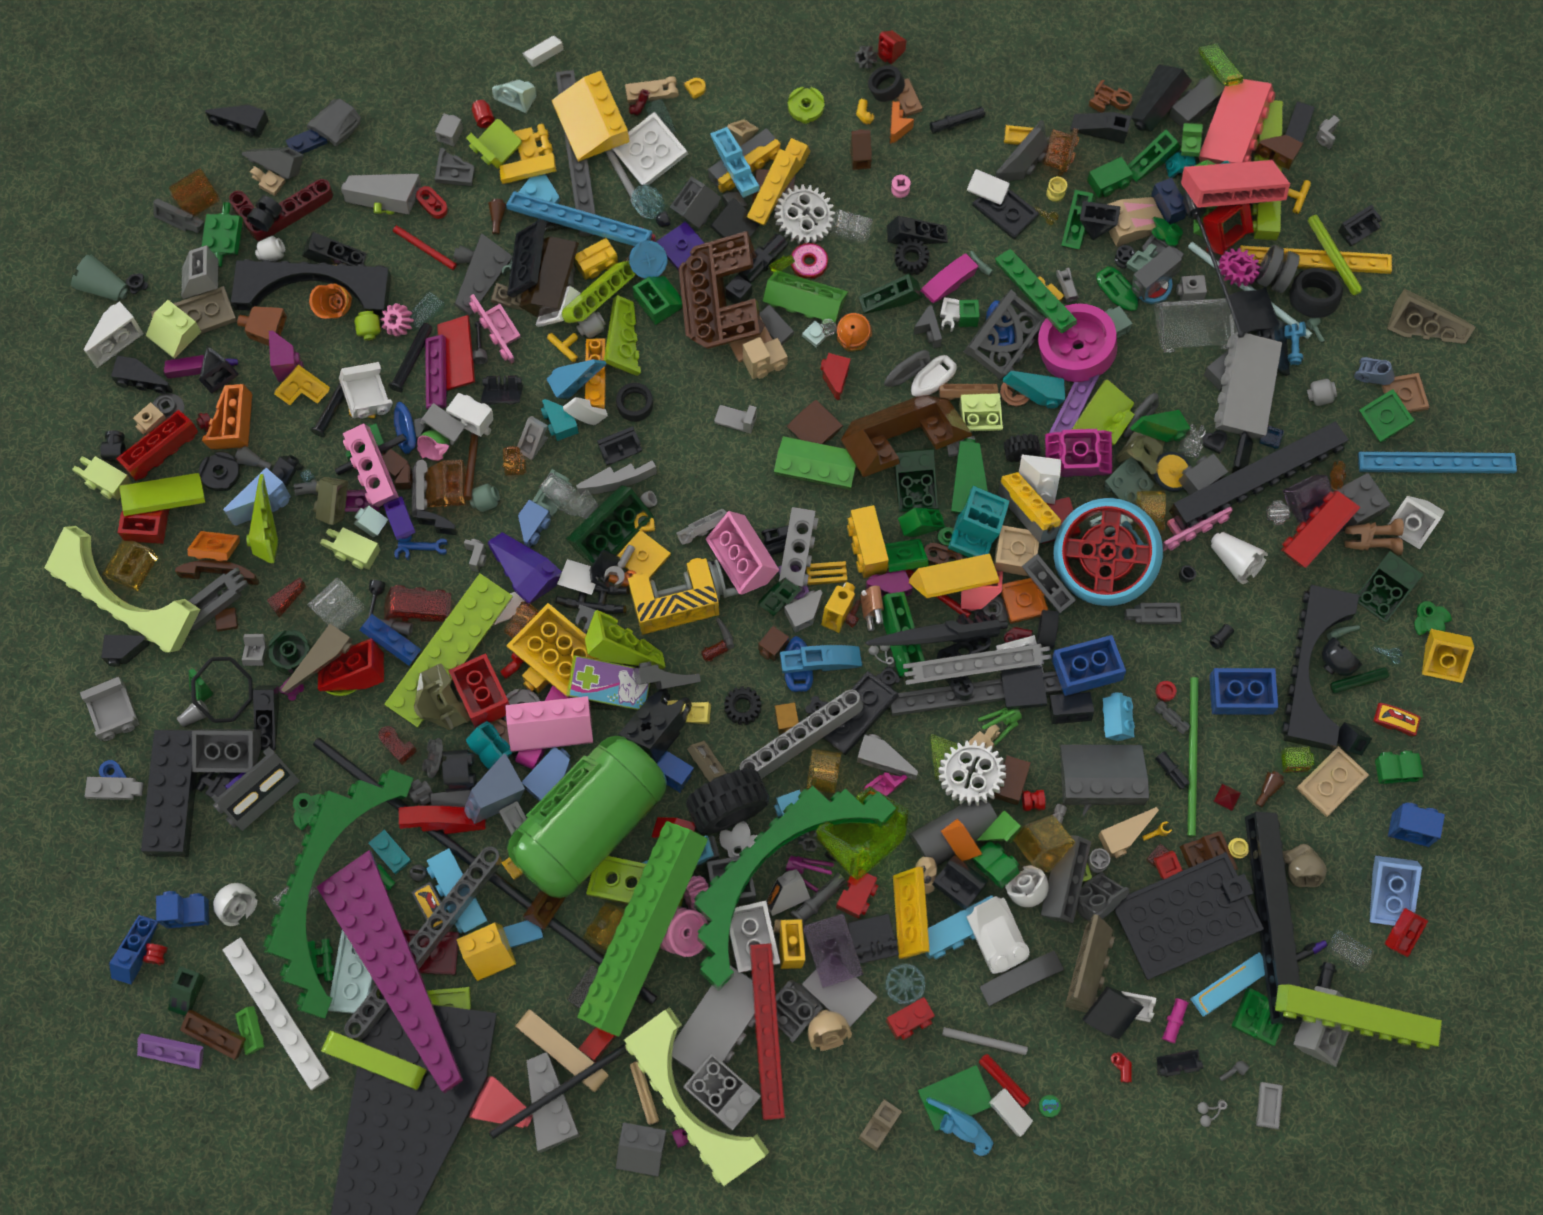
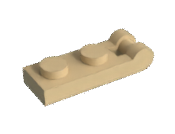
M670 76L663 80L625 84L628 103H635L642 89L650 93L647 101L678 97L676 78Z

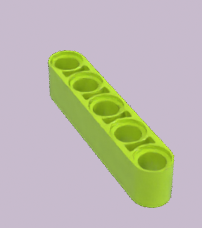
M629 261L614 264L564 307L562 311L563 320L567 323L585 320L631 280L635 273L632 271Z
M329 1031L321 1049L326 1054L416 1090L419 1089L427 1070L333 1031Z

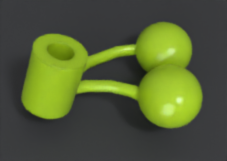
M374 203L375 214L386 212L392 215L395 213L388 210L382 211V204Z

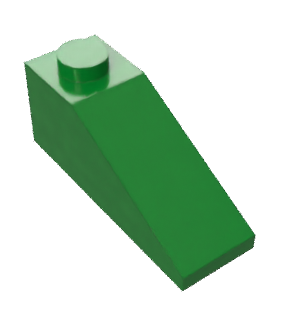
M1167 129L1128 164L1129 169L1133 173L1132 178L1136 182L1164 164L1181 149V144Z
M1075 190L1061 246L1080 250L1086 234V229L1080 222L1083 201L1096 202L1097 196L1095 194Z
M1180 410L1142 416L1130 427L1134 432L1165 442H1179L1186 437L1185 434L1191 429Z

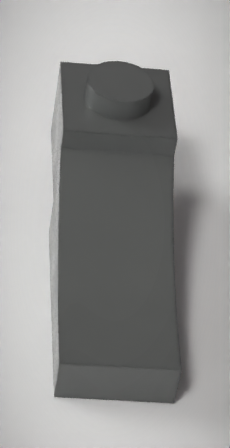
M651 662L639 663V668L633 669L636 685L656 682L657 689H664L701 682L700 674H673L659 669L658 665H652Z

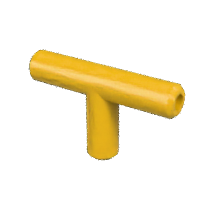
M1309 180L1303 182L1300 192L1289 188L1287 196L1297 199L1293 208V212L1296 214L1300 213L1311 185Z
M553 333L547 336V339L572 362L578 359V356L568 348L578 339L575 333L571 334L564 342H561Z

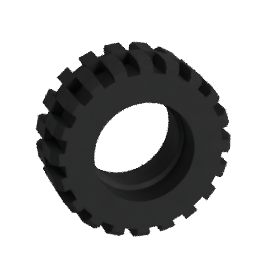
M744 768L724 774L697 788L687 798L686 807L696 829L702 834H711L727 830L742 821L745 822L749 818L754 817L768 806L770 796L758 771L752 768Z

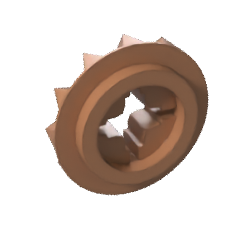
M1006 383L1002 384L1000 394L1002 400L1008 405H1014L1015 407L1019 405L1024 406L1029 400L1020 392V395L1012 397V391H1015V389Z

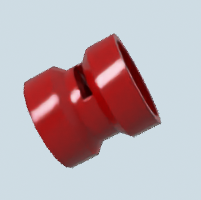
M1043 789L1036 790L1035 792H1030L1029 790L1022 791L1023 811H1031L1032 809H1037L1038 811L1045 810V794Z

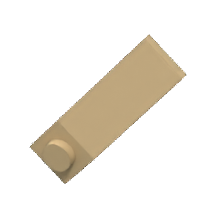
M1157 807L1104 829L1099 833L1098 837L1110 857L1115 856V858H1119L1127 854L1126 850L1129 849L1159 811Z

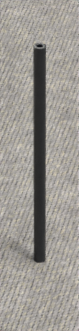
M626 1043L489 1131L491 1138L494 1140L628 1052L625 1047Z

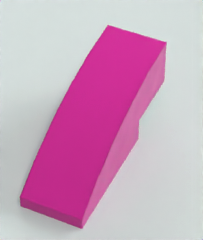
M965 253L933 277L921 289V292L934 304L958 289L961 283L974 276L978 265Z

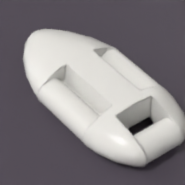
M947 355L934 358L915 376L911 387L912 395L920 397L938 391L939 386L947 383L956 373V363ZM944 363L950 369L947 371L941 364Z

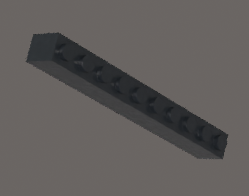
M1335 421L1175 502L1169 512L1181 530L1191 528L1200 523L1201 520H1206L1217 512L1232 507L1237 502L1238 504L1245 502L1249 498L1248 496L1252 494L1255 496L1259 495L1268 486L1274 487L1278 485L1284 478H1292L1297 474V471L1301 469L1306 471L1313 466V463L1325 461L1332 453L1335 455L1339 454L1345 449L1344 446L1349 439Z
M1254 812L1245 817L1257 916L1264 928L1259 933L1271 1024L1294 1025L1304 1022L1302 1021L1303 1017L1296 1016V1019L1283 1017L1282 1012L1275 1011L1278 985L1290 984L1301 987L1296 956L1297 948L1293 934L1294 926L1290 911L1291 904L1288 897V883L1286 881L1285 862L1282 852L1283 844L1279 830L1280 822L1277 813Z

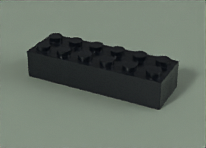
M154 730L141 852L146 856L189 857L196 792L195 786L197 782V772H192V730Z

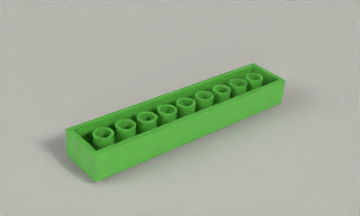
M666 821L661 829L656 845L652 849L651 856L643 869L641 878L634 889L631 900L625 909L621 922L616 928L611 944L607 948L602 964L598 968L597 975L589 988L587 997L580 1008L578 1018L618 1037L620 1036L708 838L690 829Z

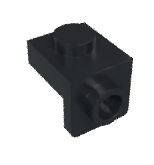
M292 455L280 456L271 472L287 487L295 472L302 470L304 466Z

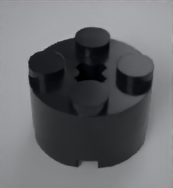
M469 749L443 751V756H447L446 761H442L444 785H449L445 789L446 792L472 790V787H475L477 784L476 773H472V766L475 765L474 752L470 753Z

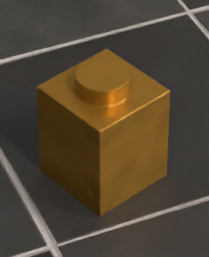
M795 703L775 706L779 734L785 733L799 723Z

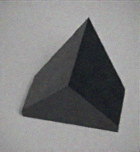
M1083 201L1080 222L1092 240L1118 226L1121 207Z
M206 345L201 374L198 380L212 394L239 374L226 359Z

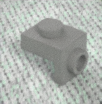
M1335 115L1330 120L1326 119L1322 122L1316 136L1319 144L1326 146L1328 149L1334 144L1336 138L1331 133L1336 129L1340 121Z
M465 539V548L473 551L469 566L472 571L479 572L480 567H484L486 562L485 546L479 540L471 539L470 541Z
M244 634L243 666H263L267 651L264 635Z

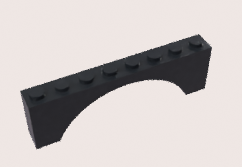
M249 259L236 261L231 304L235 310L251 311L253 307H257L269 294L286 285L303 281H320L331 284L335 283L344 287L357 298L365 311H373L379 317H385L382 311H387L391 284V273L388 267L381 265L367 267L361 264L348 266L346 264L291 263L288 261L279 263L269 260L258 262Z
M1310 585L1308 590L1303 592L1302 602L1305 605L1299 614V621H1302V624L1296 633V639L1299 640L1298 646H1295L1293 653L1296 663L1292 665L1290 672L1293 682L1289 684L1287 696H1290V702L1286 703L1284 714L1287 715V721L1283 722L1281 734H1284L1283 741L1333 751L1337 746L1339 726L1323 712L1314 697L1309 679V662L1313 647L1318 638L1332 626L1351 620L1357 611L1358 594Z

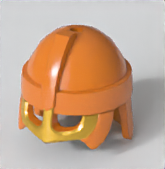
M335 283L318 285L312 290L309 303L312 311L318 317L335 319L344 316L349 311L352 296L344 287Z
M858 313L845 315L837 326L838 343L849 352L865 348L867 341L872 337L870 323L863 315Z

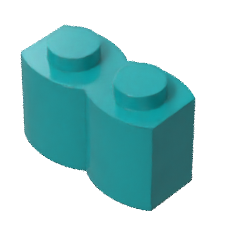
M488 721L479 725L466 739L470 749L479 755L480 760L489 770L502 755L506 754L509 757L513 753L511 752L510 745L500 737L496 728Z

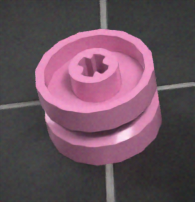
M678 907L660 945L661 949L683 957H691L700 953L704 946L697 940V935L699 934L697 931L702 925L707 923L706 918L695 910Z

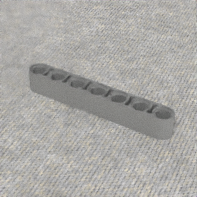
M856 690L845 691L743 760L740 764V770L754 768V770L758 771L761 779L860 713L863 709V702L859 693ZM852 700H857L854 704H848ZM839 711L838 715L832 716L834 712ZM817 723H823L820 727H815ZM801 734H806L804 738L798 739ZM783 746H789L786 750H781ZM767 757H772L770 761L764 762Z

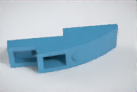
M857 646L801 647L800 650L780 652L782 674L819 669L831 671L862 667L860 649Z

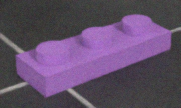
M141 1033L138 1037L137 1056L200 1069L203 1063V1047Z

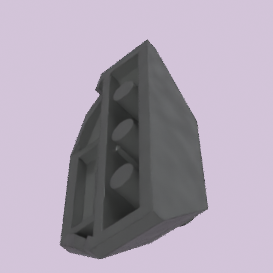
M1043 120L1038 122L1034 129L996 171V178L1003 181L1023 180L1027 175L1031 176L1038 162L1042 163L1047 156L1048 143Z

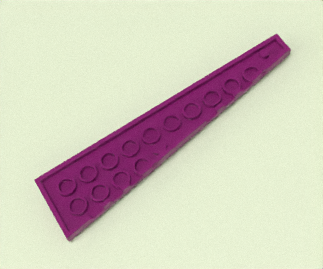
M369 850L317 886V889L441 1091L446 1093L463 1081L454 1056L449 1049L448 1041L443 1034L440 1021L435 1014L432 1001L427 994L426 986L408 941L403 934V929L397 919L394 906L389 899L373 854Z

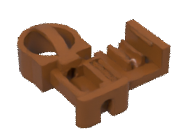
M1101 80L1095 89L1094 98L1090 100L1089 106L1101 113H1104L1106 104H1110L1118 110L1128 109L1132 102L1131 94L1120 88L1115 91L1104 85L1105 80ZM1121 97L1128 103L1119 104L1116 98Z

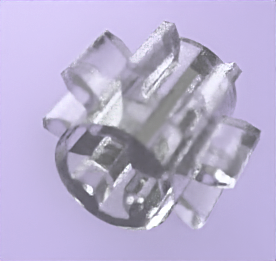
M1283 500L1273 501L1271 506H1267V519L1272 521L1274 525H1283L1285 520L1290 518L1289 506L1283 504Z

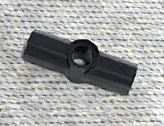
M775 234L763 247H758L755 250L757 258L753 259L754 268L738 272V275L751 284L763 271H768V267L773 266L776 258L788 246L785 238L780 234Z

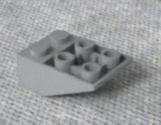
M712 1053L683 1086L729 1130H733L761 1097Z

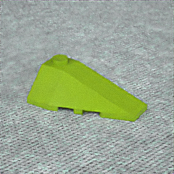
M260 474L250 532L246 536L247 546L251 547L253 555L269 563H274L278 547V536L264 474Z
M599 610L594 612L585 637L588 655L607 662L639 666V663L651 662L652 665H658L659 669L666 667L662 651L645 639H637L632 634L633 631L631 629H623L617 625L618 620Z

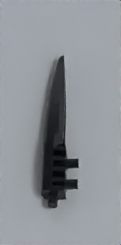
M979 611L973 621L965 614H960L959 619H956V621H945L943 624L888 634L868 640L865 644L868 646H899L948 641L960 643L998 637L1000 629H1007L1008 623L1007 621L999 622L995 614H991L989 618L983 611Z

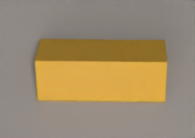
M985 554L918 568L910 577L909 583L926 598L996 584L999 583V577L991 555Z

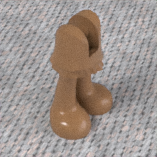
M1396 518L1391 524L1377 526L1376 522L1372 524L1366 523L1345 527L1346 534H1361V540H1346L1345 547L1362 551L1373 547L1389 548L1396 555H1402V538L1373 537L1374 535L1402 536L1404 531L1403 519Z

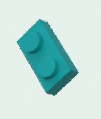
M385 830L368 843L395 875L411 862L410 858Z

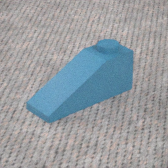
M593 359L554 369L547 378V381L557 398L569 399L607 363L602 360Z

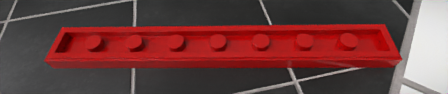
M772 943L749 945L762 1119L785 1118Z

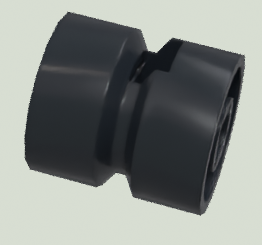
M262 195L256 203V208L251 210L247 219L259 230L268 232L274 223L273 219H277L283 209L274 199Z

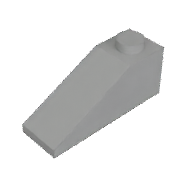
M874 734L864 735L857 763L900 776L906 775L908 778L916 780L918 771L887 742Z

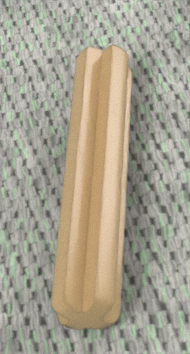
M639 1061L630 1064L647 1123L653 1125L659 1122V1118L645 1073L640 1070L637 1064Z

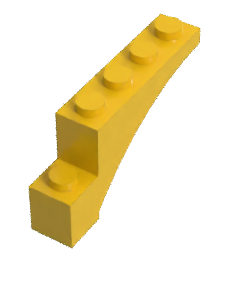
M791 138L785 151L779 150L747 215L748 219L763 226L766 225L778 199L796 173L805 164L810 153L808 145Z

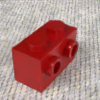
M923 997L887 1017L886 1023L896 1040L901 1037L905 1040L914 1034L913 1030L919 1027L922 1030L932 1024L931 1020L934 1019L935 1015Z

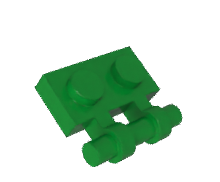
M322 939V947L316 949V941H308L311 962L318 980L319 975H324L325 982H332L334 965H332L331 961L333 947L330 946V939ZM317 956H323L322 967H318Z

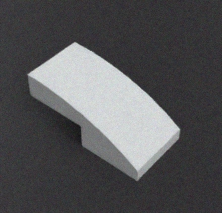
M575 397L563 406L564 411L569 415L591 425L598 424L608 416L606 409L591 407L590 400Z

